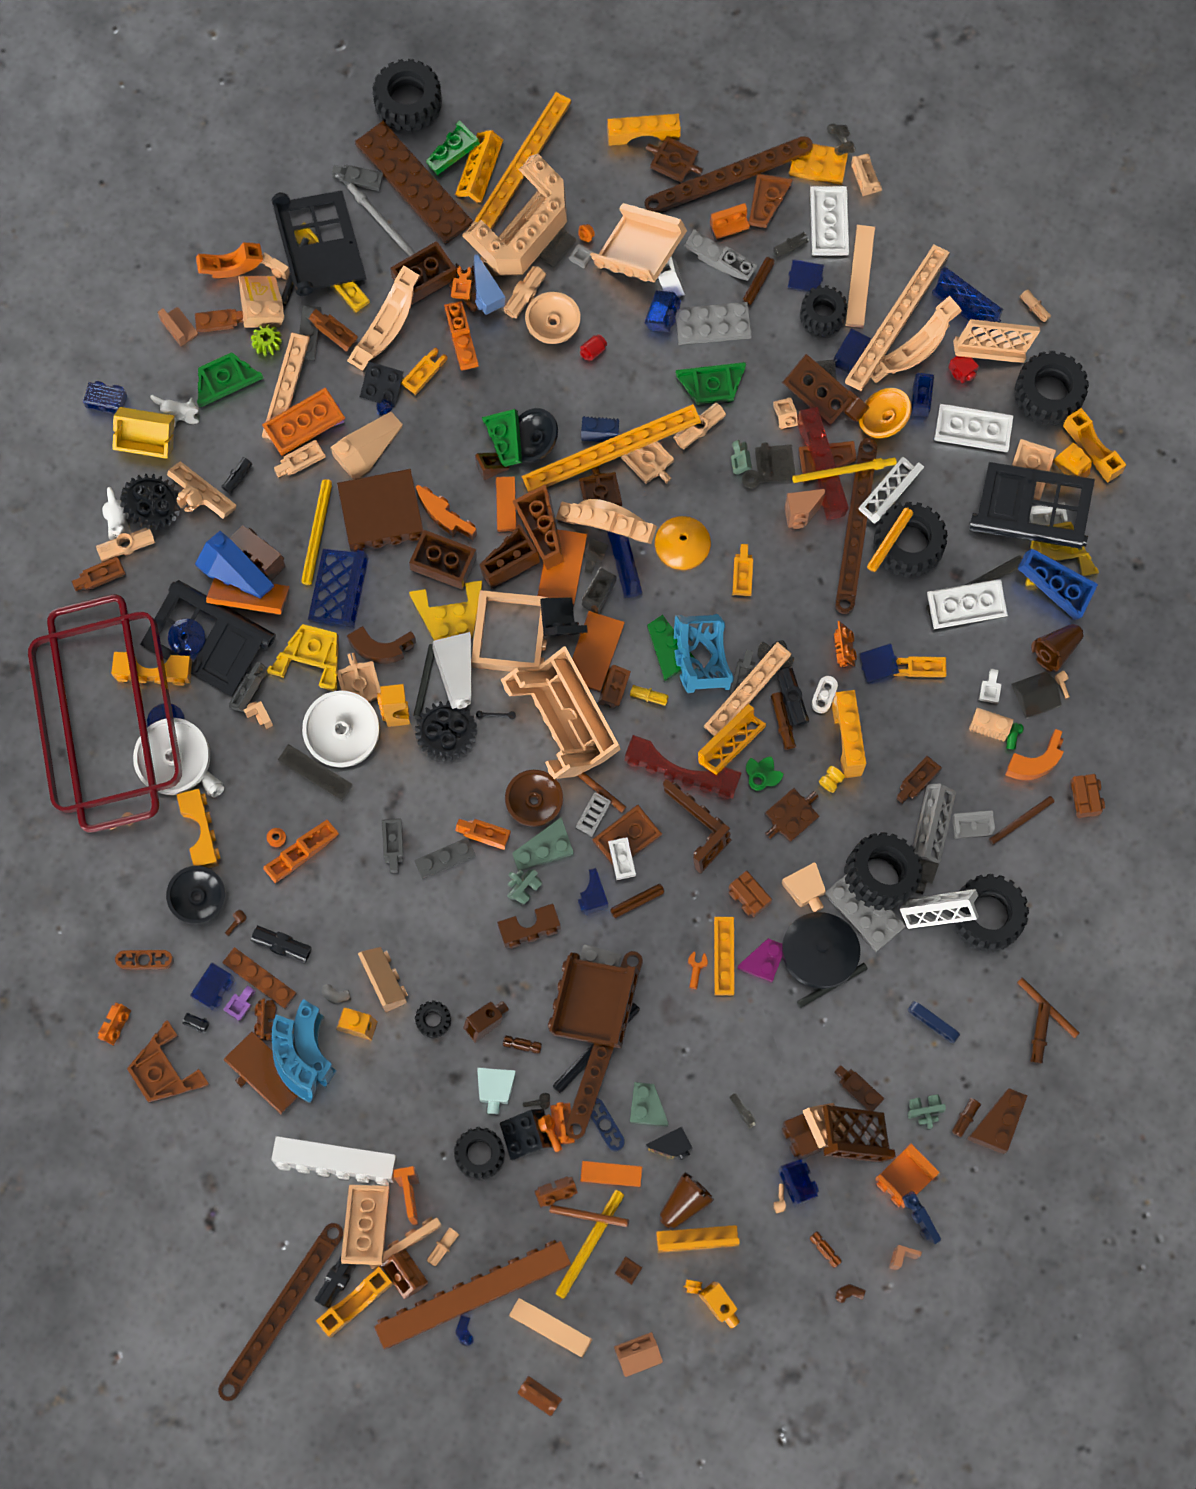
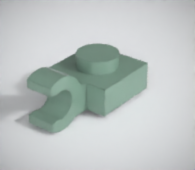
M740 440L734 441L732 445L735 454L731 456L733 473L739 475L752 469L750 451L747 450V443H740Z

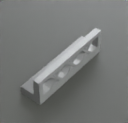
M943 784L927 785L913 844L915 848L914 853L919 854L920 859H926L934 864H940L956 796V791ZM945 792L949 794L947 802L944 799ZM941 811H943L944 818L942 821L940 818ZM937 829H938L939 832H940V835H939V838H938V839H937V837H936V830H937ZM933 847L936 851L935 857L931 856Z

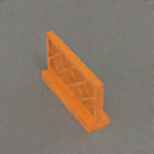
M414 1166L394 1169V1178L404 1190L408 1219L413 1226L419 1225L413 1189L414 1184H420L419 1176Z

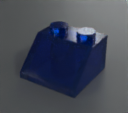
M799 1159L780 1166L778 1173L794 1208L818 1197V1186L815 1181L811 1182L808 1175L811 1172L806 1162L803 1163Z

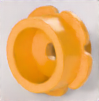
M686 1279V1285H683L684 1288H687L688 1293L699 1294V1290H703L702 1282Z

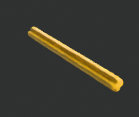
M327 479L322 480L301 580L302 584L305 585L312 584L332 488V481Z
M615 1190L601 1214L613 1216L624 1198V1194L619 1190ZM596 1222L556 1290L555 1294L560 1298L564 1299L607 1227V1223Z

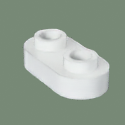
M825 676L819 681L812 699V708L815 712L825 713L830 709L838 687L835 678ZM829 685L831 689L826 690L824 686ZM818 702H823L824 706H818Z

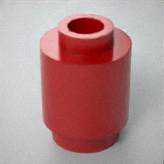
M600 334L593 335L580 346V354L585 360L592 361L605 350L607 342Z

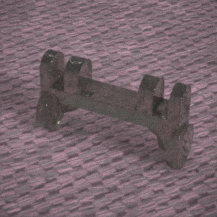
M829 124L827 132L837 134L841 145L834 149L835 154L840 156L844 153L855 152L856 149L853 141L846 140V137L850 135L847 125Z

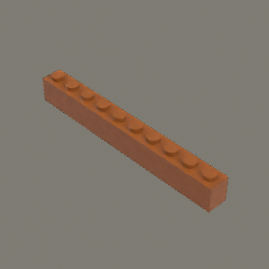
M556 1240L545 1244L546 1248L540 1251L536 1248L527 1252V1257L513 1258L508 1261L509 1265L501 1268L500 1265L493 1267L489 1270L490 1273L482 1276L481 1273L470 1278L472 1282L465 1285L463 1282L452 1286L453 1290L445 1293L443 1290L434 1294V1299L428 1302L426 1299L416 1302L415 1307L410 1310L406 1307L397 1311V1316L390 1319L386 1316L377 1320L378 1324L374 1327L383 1349L386 1350L570 1266L571 1263L562 1242L557 1243Z

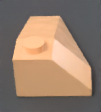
M391 411L345 436L331 446L332 455L353 480L362 478L372 470L375 462L382 456L385 448L392 442L403 425Z

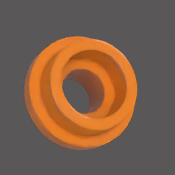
M583 224L579 227V237L586 242H590L595 236L592 226Z
M273 828L267 833V842L272 847H280L286 841V834L280 828ZM275 834L280 835L278 840L273 839Z

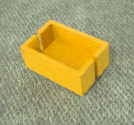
M119 407L114 414L113 431H115L113 434V450L168 458L173 451L174 434L172 433L174 432L175 416Z

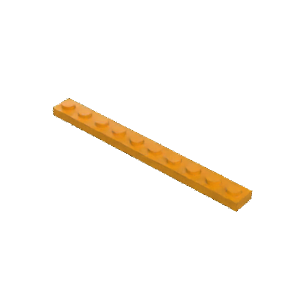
M555 92L474 222L478 223L482 220L491 230L493 229L525 178L518 169L524 165L529 156L540 154L571 105V99Z
M694 404L525 474L522 476L528 493L545 484L549 487L701 423Z

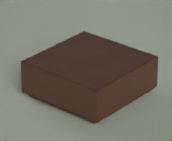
M625 1257L615 1275L632 1285L643 1267Z

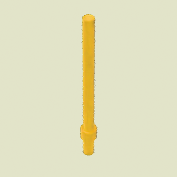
M895 457L888 459L877 458L871 462L794 475L792 480L794 483L869 469L880 470L886 466L896 465L897 460Z

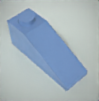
M478 254L474 255L475 302L478 309L483 310L485 315L505 306V295Z

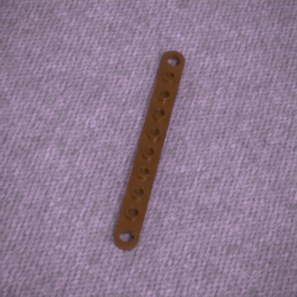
M806 136L798 137L653 194L646 198L644 202L645 209L656 213L666 211L799 159V157L811 153L813 148L812 140ZM805 142L806 144H808V147L806 149H801L799 147L801 143ZM652 201L659 204L656 208L649 207Z
M871 438L863 439L860 442L856 464L871 462L873 459H876L878 447L877 443ZM869 444L873 447V450L865 452L863 446ZM875 469L858 471L854 475L835 603L837 611L842 614L852 612L855 605L867 517L858 508L871 494ZM870 503L865 506L867 510H869ZM847 600L850 603V607L842 608L840 602Z
M635 951L626 953L620 967L628 968L627 959L633 956L638 959V964L634 967L640 972L643 963L642 956ZM595 1043L593 1045L566 1125V1134L573 1140L581 1139L586 1132L614 1047ZM571 1125H580L581 1132L578 1135H573L570 1132Z
M330 1223L325 1226L218 1387L219 1396L223 1400L232 1401L237 1398L344 1236V1231L339 1224ZM331 1228H337L339 1231V1235L335 1239L328 1237V1231ZM227 1384H231L234 1387V1394L231 1396H225L223 1393V1388Z

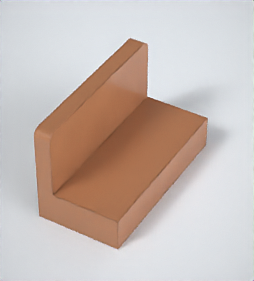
M179 307L174 308L168 313L164 308L157 312L161 322L180 346L198 336V332Z
M898 1245L894 1248L889 1268L898 1270L902 1267L904 1256L918 1259L921 1257L922 1252Z
M652 1332L614 1346L625 1377L663 1362Z

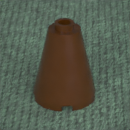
M1070 624L1035 639L1031 644L1032 653L1036 652L1038 656L1036 658L1037 662L1048 671H1058L1084 637L1083 630L1079 625Z
M687 1172L682 1174L660 1213L662 1217L660 1221L667 1228H670V1226L676 1228L715 1200L698 1181H692V1176Z

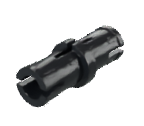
M242 457L236 468L230 471V476L221 486L222 489L231 494L239 481L244 479L243 476L252 466V462Z

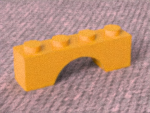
M679 113L607 119L609 146L627 144L630 140L640 136H654L661 141H664L667 136L674 140H680Z
M1080 408L1069 415L1063 427L1091 459L1092 464L1108 483L1121 475L1126 467V463L1116 451L1108 449L1100 441L1094 430L1093 421L1085 411Z
M114 652L111 674L120 682L131 680L127 652ZM170 655L164 664L167 682H173L175 685L191 683L192 659L190 656ZM135 657L139 683L154 681L156 684H161L158 668H145L138 664Z
M404 684L380 686L381 693H377L378 705L381 710L382 720L386 721L387 727L410 725L409 706L405 697Z
M200 789L176 794L182 816L198 822L201 829L197 843L189 849L193 866H204L207 868L219 866L218 860L221 859L219 849L214 847V841L217 840L214 830H210L209 823H212L210 812H206L205 805H208L205 793L202 794Z
M378 1267L354 1291L327 1310L316 1322L328 1337H333L393 1285L392 1281Z

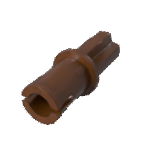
M970 1098L963 1112L959 1113L960 1117L952 1129L956 1136L962 1137L970 1122L973 1123V1117L981 1106V1103L977 1100Z

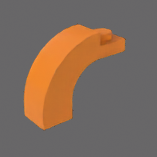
M243 242L237 250L224 255L198 253L196 261L198 273L212 274L213 278H228L253 270L263 261L260 243Z
M1054 730L1046 752L1039 757L1028 758L1014 753L1005 775L1019 780H1033L1048 774L1063 755L1064 751L1059 750L1064 740L1061 738L1063 731Z

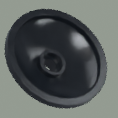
M532 408L518 416L521 457L524 462H536L546 457L553 449L558 437V424L555 417L545 409Z
M189 866L177 872L170 880L166 891L167 904L170 911L179 920L189 924L205 923L213 919L222 909L225 901V887L221 878L213 870L204 866ZM196 894L201 895L200 900L194 899Z

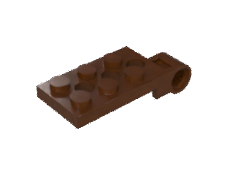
M807 354L801 358L781 382L829 425L835 421L842 411L853 421L858 422L869 409V406L852 391L847 390ZM805 375L812 377L813 381L809 386L803 382ZM819 387H823L826 390V396L823 398L817 395ZM834 399L840 402V407L837 410L831 407V402Z

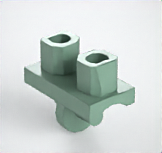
M529 869L523 877L524 872L522 870H519L517 874L509 873L508 876L512 880L508 885L511 888L515 885L507 895L511 900L525 904L531 896L524 889L528 885L533 890H537L542 882L536 876L538 873L534 869Z
M938 1094L928 1096L929 1107L922 1108L920 1098L910 1099V1110L907 1113L908 1119L925 1116V1118L918 1119L919 1125L926 1124L928 1129L933 1128L932 1122L939 1121L938 1115H931L943 1113L946 1110L945 1104L941 1103Z

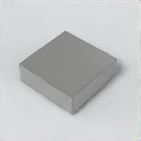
M578 244L569 256V260L585 269L592 259L591 252H594Z

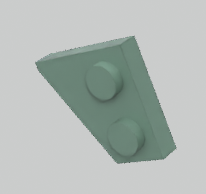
M634 1082L630 1123L668 1127V1121L654 1084Z

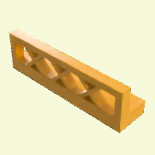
M492 130L476 134L479 142H481L482 138H484V141L470 151L455 193L457 197L469 196L476 203L482 202L503 143V139Z
M747 704L698 752L699 764L717 775L766 727V723L754 716V707ZM751 722L758 725L756 729L747 730V726ZM737 735L746 736V739L743 741L735 742L734 738ZM725 747H733L731 753L722 754V750ZM713 759H721V763L717 767H714L709 762Z
M737 1225L656 1232L658 1253L734 1247L740 1244Z

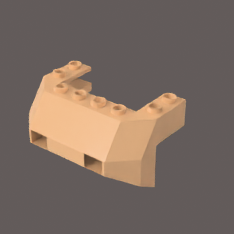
M539 154L529 156L524 165L518 169L538 190L503 232L497 236L480 220L478 223L476 221L473 222L470 228L462 235L481 255L480 259L492 277L523 275L567 223L564 181Z
M565 646L541 665L516 668L501 679L504 690L509 696L532 695L534 704L540 710L544 722L552 733L553 739L560 747V752L556 754L558 760L545 762L548 772L553 779L576 777L605 762L621 750Z

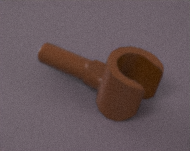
M237 910L233 914L235 921L225 932L226 935L229 936L238 924L246 921V915L242 910Z

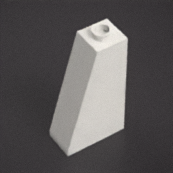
M470 632L433 641L434 656L452 709H462L471 703Z

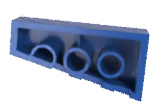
M1034 549L1025 552L1018 567V570L1074 620L1082 618L1098 586L1097 583Z

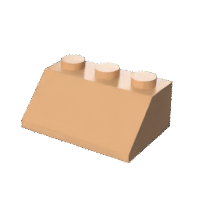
M381 947L359 952V958L385 1013L406 1004L405 997L408 994L404 986L400 987L397 982L400 977L396 969H391L389 965L391 958L388 952H383Z

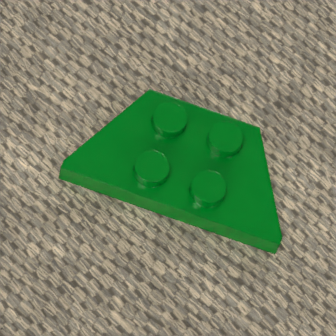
M232 352L198 367V407H203L263 379L262 373L254 370L247 362L240 360Z
M746 362L675 370V375L697 405L734 401L746 368Z

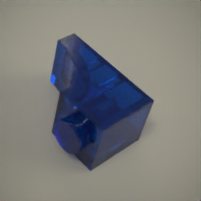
M596 868L589 870L590 881L588 887L584 892L580 893V899H578L580 910H585L586 915L608 908V901Z

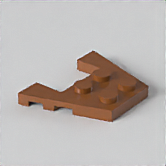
M168 1020L163 1023L161 1029L155 1033L148 1045L142 1049L127 1068L149 1103L210 1085L200 1069L183 1080L180 1079L161 1049L163 1045L178 1036Z

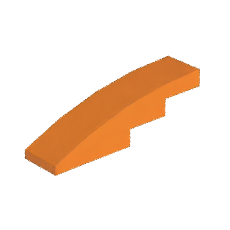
M327 819L298 838L296 843L282 851L280 856L266 864L263 869L273 882L277 883L328 845L339 833Z

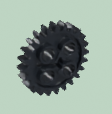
M145 473L144 478L138 475L136 480L131 478L130 483L126 482L125 488L123 487L120 496V507H124L123 513H128L127 519L133 518V524L140 522V528L144 524L148 530L150 526H153L155 530H157L158 525L164 528L165 524L170 526L171 522L176 521L177 516H179L181 509L177 503L179 490H174V484L169 486L168 479L163 482L162 476L155 479V474L151 478L148 477L147 473Z
M440 701L438 707L433 703L431 710L426 707V714L420 713L421 719L416 720L418 726H415V731L417 732L415 737L419 739L417 742L418 746L422 745V751L428 750V756L434 753L436 760L439 756H442L443 761H445L446 756H449L450 760H453V755L460 758L461 751L467 754L466 747L472 748L471 742L476 741L475 735H477V730L475 729L477 724L474 722V715L470 716V710L464 711V708L452 709L449 701H447L446 705H443L442 701ZM443 716L448 717L447 720H440ZM457 726L464 727L462 730L455 729ZM431 731L437 732L435 735L428 734ZM446 741H452V742H453V743L450 744V745L444 744V742H446Z

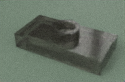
M561 229L541 252L540 258L552 267H555L576 242V238Z

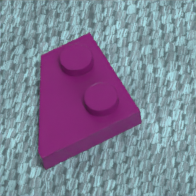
M768 938L744 959L737 969L773 982L782 958V943Z

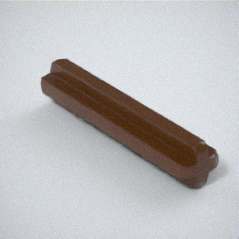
M770 257L765 258L743 297V302H747L748 305L753 303L774 265V259Z
M657 884L612 907L610 911L613 917L617 918L664 894V888L661 884Z

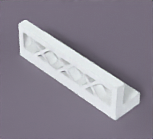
M902 457L858 509L875 524L921 472L924 466L919 462L913 466L907 459ZM901 464L910 470L907 474H900L899 466ZM889 478L897 479L896 487H889ZM878 491H886L885 500H878ZM868 503H875L876 511L873 514L865 508Z
M976 889L910 898L906 903H903L900 911L908 929L977 920L979 915L974 902L978 894ZM968 907L971 914L963 913L960 911V908ZM948 909L954 913V916L949 917L942 912ZM926 912H932L937 915V918L931 919L925 914ZM914 914L920 920L912 922L909 915Z

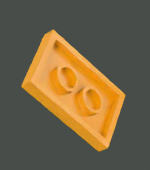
M804 142L801 143L799 147L801 149H806L808 147V144ZM813 144L811 153L791 162L789 176L842 185L849 150Z

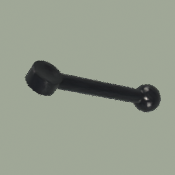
M477 711L476 716L478 718L490 716L515 719L516 713L514 711L509 713H483L482 711Z

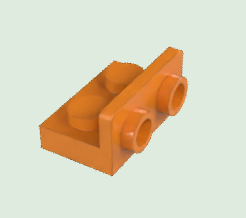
M745 203L711 214L710 226L716 239L750 228L746 218L747 207Z

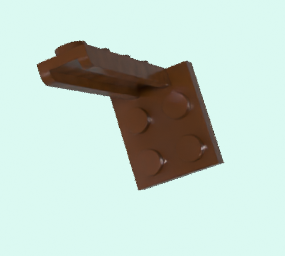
M666 779L663 782L664 792L712 831L706 839V844L703 847L699 846L693 854L695 869L701 874L732 841L729 838L731 836L730 828L720 818L711 816L709 814L710 811L704 805L699 806L692 795L683 793L681 787L676 782H670Z

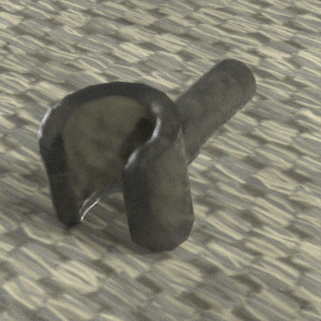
M542 1093L539 1100L523 1102V1107L540 1105L541 1108L547 1109L550 1106V1094Z

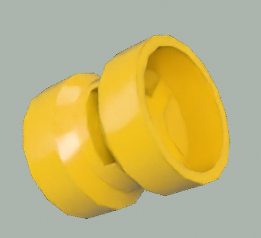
M830 766L826 771L827 774L819 780V784L829 792L834 793L838 783L844 780L845 775L839 769Z

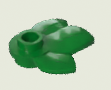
M771 756L762 759L759 763L750 758L746 764V772L749 775L748 782L753 790L761 791L766 786H775L783 778L784 773L774 771V761ZM760 779L762 783L756 784L755 780Z

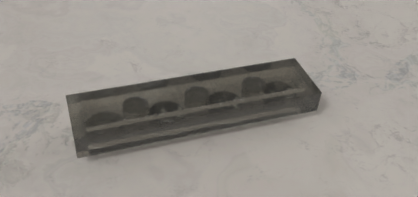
M289 744L278 758V762L340 801H343L353 786L352 783Z

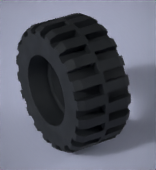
M400 59L397 63L391 62L387 68L383 67L380 70L381 74L376 75L375 82L373 83V99L375 110L382 121H386V124L391 128L395 126L396 130L402 131V129H406V131H411L414 128L416 130L422 129L423 125L428 126L431 123V119L435 120L437 112H440L442 95L438 76L435 72H432L430 66H424V62L421 61L414 62V59H408V61ZM405 86L416 87L424 93L418 101L411 104H401L391 98L397 89Z
M1044 351L1040 352L1038 357L1034 355L1029 361L1025 362L1015 384V399L1019 401L1018 406L1021 410H1025L1024 414L1027 417H1033L1032 420L1035 422L1038 420L1042 421L1044 425H1048L1049 422H1052V425H1059L1060 421L1064 423L1069 415L1082 407L1088 393L1089 381L1086 380V371H1082L1083 366L1080 362H1074V357L1070 356L1069 358L1063 352L1056 354V351H1049V354H1046ZM1047 376L1057 378L1066 386L1068 395L1058 400L1048 399L1038 392L1035 381Z
M905 502L904 506L899 503L895 505L894 509L889 508L885 515L881 516L874 535V551L876 553L904 508H909L913 511V515L905 527L919 529L927 538V547L919 552H906L894 543L882 562H885L884 567L887 570L893 569V573L899 575L900 572L904 573V577H910V574H914L915 577L921 576L922 572L926 574L931 571V568H935L943 556L948 536L947 530H944L946 525L944 520L939 521L940 515L937 512H931L932 508L929 506L926 508L922 507V503L919 502L916 505H912V502Z
M880 832L879 835L873 833L869 837L861 839L848 856L844 867V873L847 874L845 882L850 884L848 889L850 893H855V899L858 901L862 900L867 907L874 906L875 910H881L884 907L886 911L892 910L893 907L898 908L910 899L919 887V883L922 880L921 872L923 871L922 864L918 863L921 860L920 856L914 853L915 848L912 845L909 846L904 838L899 839L897 838L898 835L895 834L888 836L887 832ZM879 858L892 864L898 874V883L889 885L877 881L869 871L868 860Z
M987 874L983 877V875H979L974 880L970 879L960 889V891L976 889L977 899L984 896L998 899L1003 903L1008 914L1005 925L994 930L982 927L976 920L952 923L956 926L954 929L956 933L961 934V940L964 943L966 941L971 943L970 947L974 949L979 947L981 948L980 951L985 952L988 949H991L992 952L998 951L1000 948L1005 949L1018 939L1027 925L1029 907H1026L1028 902L1026 896L1022 897L1021 893L1023 891L1020 887L1016 888L1013 886L1015 882L1011 879L1009 882L1004 880L1005 876L999 875L994 877V874ZM968 907L960 908V911L963 913L971 914Z

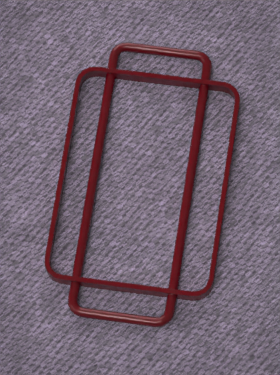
M117 594L57 608L47 618L49 634L34 639L28 648V659L52 805L64 813L77 811L78 823L88 833L150 819L159 810L158 791L176 786L182 777V765L157 622L146 612L128 614L125 599ZM110 602H117L119 604L121 615L119 617L56 632L55 619L57 616ZM142 618L149 619L151 624L175 766V773L172 779L160 784H156L129 623L130 621ZM122 624L149 786L83 802L58 640ZM47 642H50L75 798V805L61 807L58 802L36 662L38 647ZM150 793L152 807L147 812L94 825H89L86 822L84 809Z

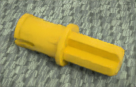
M636 685L632 686L630 692L631 697L646 700L647 703L650 701L666 705L669 699L667 694L653 691L652 688L646 689Z

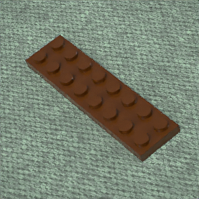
M384 121L355 141V145L379 172H383V176L445 245L471 226L473 220Z

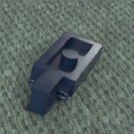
M910 1191L902 1197L904 1205L912 1210L911 1216L920 1225V1233L926 1241L929 1240L937 1244L941 1241V1237L925 1207L921 1205L916 1194Z

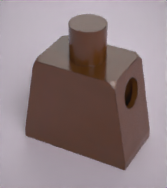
M503 1001L497 1005L489 1002L466 1018L463 1029L476 1043L501 1023L502 1015L509 1011Z

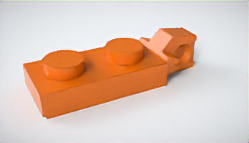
M459 819L455 830L464 834L465 837L503 850L511 834V831L477 819H474V821L469 820V822Z

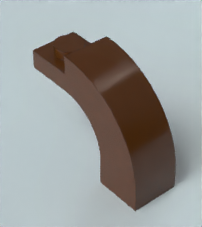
M363 626L347 635L348 642L359 656L377 664H390L404 659L402 651L410 650L416 643V638L412 631L390 643H379L373 640Z

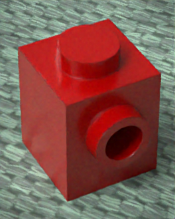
M956 356L950 360L948 368L951 370L952 376L963 384L965 381H971L977 376L979 365L972 357Z

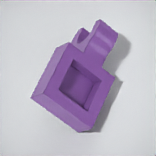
M247 985L240 997L234 994L223 1010L238 1021H241L252 1006L248 1003V1000L252 998L256 991Z

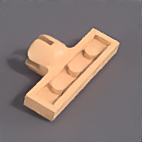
M181 461L168 470L167 475L184 488L177 496V503L180 508L185 507L187 504L189 505L184 511L191 512L200 505H206L224 519L236 510L237 505Z

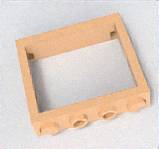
M480 590L471 657L472 668L512 672L519 667H536L545 662V658L542 657V651H546L547 640L544 639L541 609L534 663L481 658L488 601L541 606L540 599L548 597Z

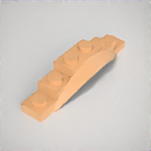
M406 266L402 267L376 318L347 360L349 363L364 371L368 362L384 351L395 339L410 311L413 287L420 275Z
M950 296L936 307V312L915 336L895 351L883 357L871 376L875 383H878L889 372L894 374L895 372L909 369L933 353L942 341L947 328L950 327L948 323L962 311Z
M598 499L584 500L579 504L561 501L555 518L558 521L573 525L580 524L610 531L648 544L652 543L657 529L656 525L645 522L631 511L614 503Z

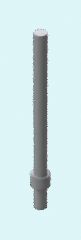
M350 183L347 188L355 196V200L370 212L408 256L415 254V251L368 201L363 191L360 192L353 183Z

